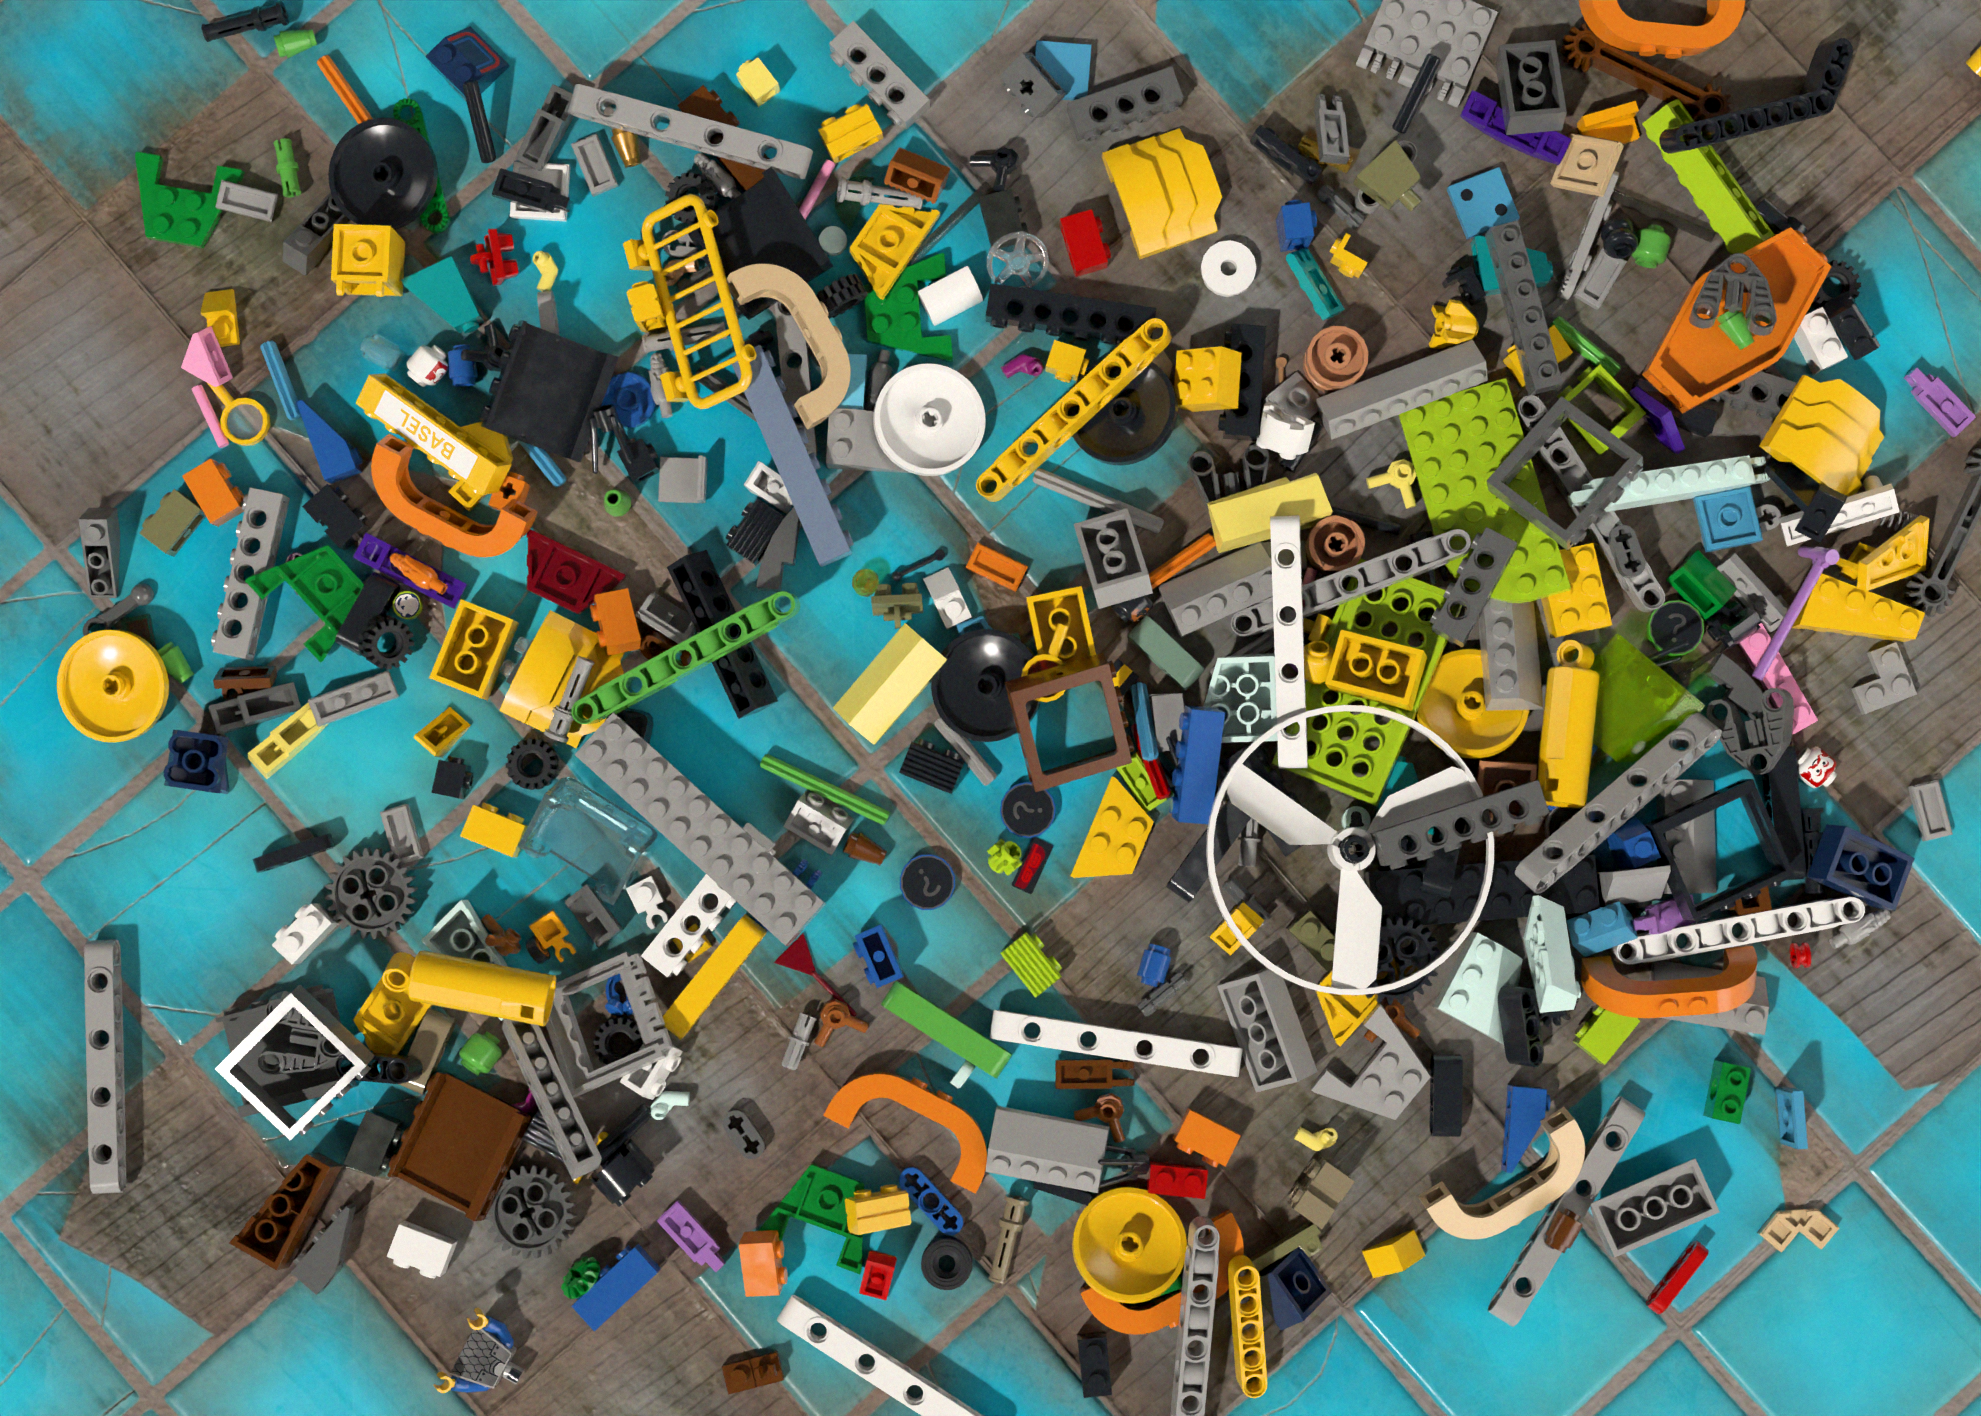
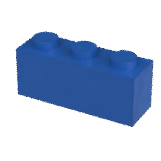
M639 1244L633 1249L628 1245L616 1256L619 1262L612 1268L607 1264L599 1272L598 1281L584 1295L576 1298L577 1301L571 1306L593 1331H596L660 1271L661 1268Z

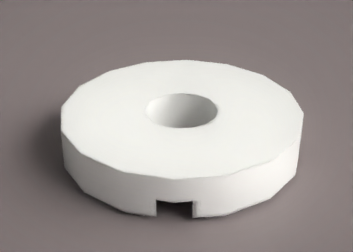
M1228 240L1218 242L1208 249L1203 256L1200 270L1204 283L1209 290L1216 295L1231 297L1246 291L1252 284L1256 273V262L1253 254L1242 243ZM1225 262L1233 263L1236 267L1235 274L1230 276L1223 274L1221 265Z

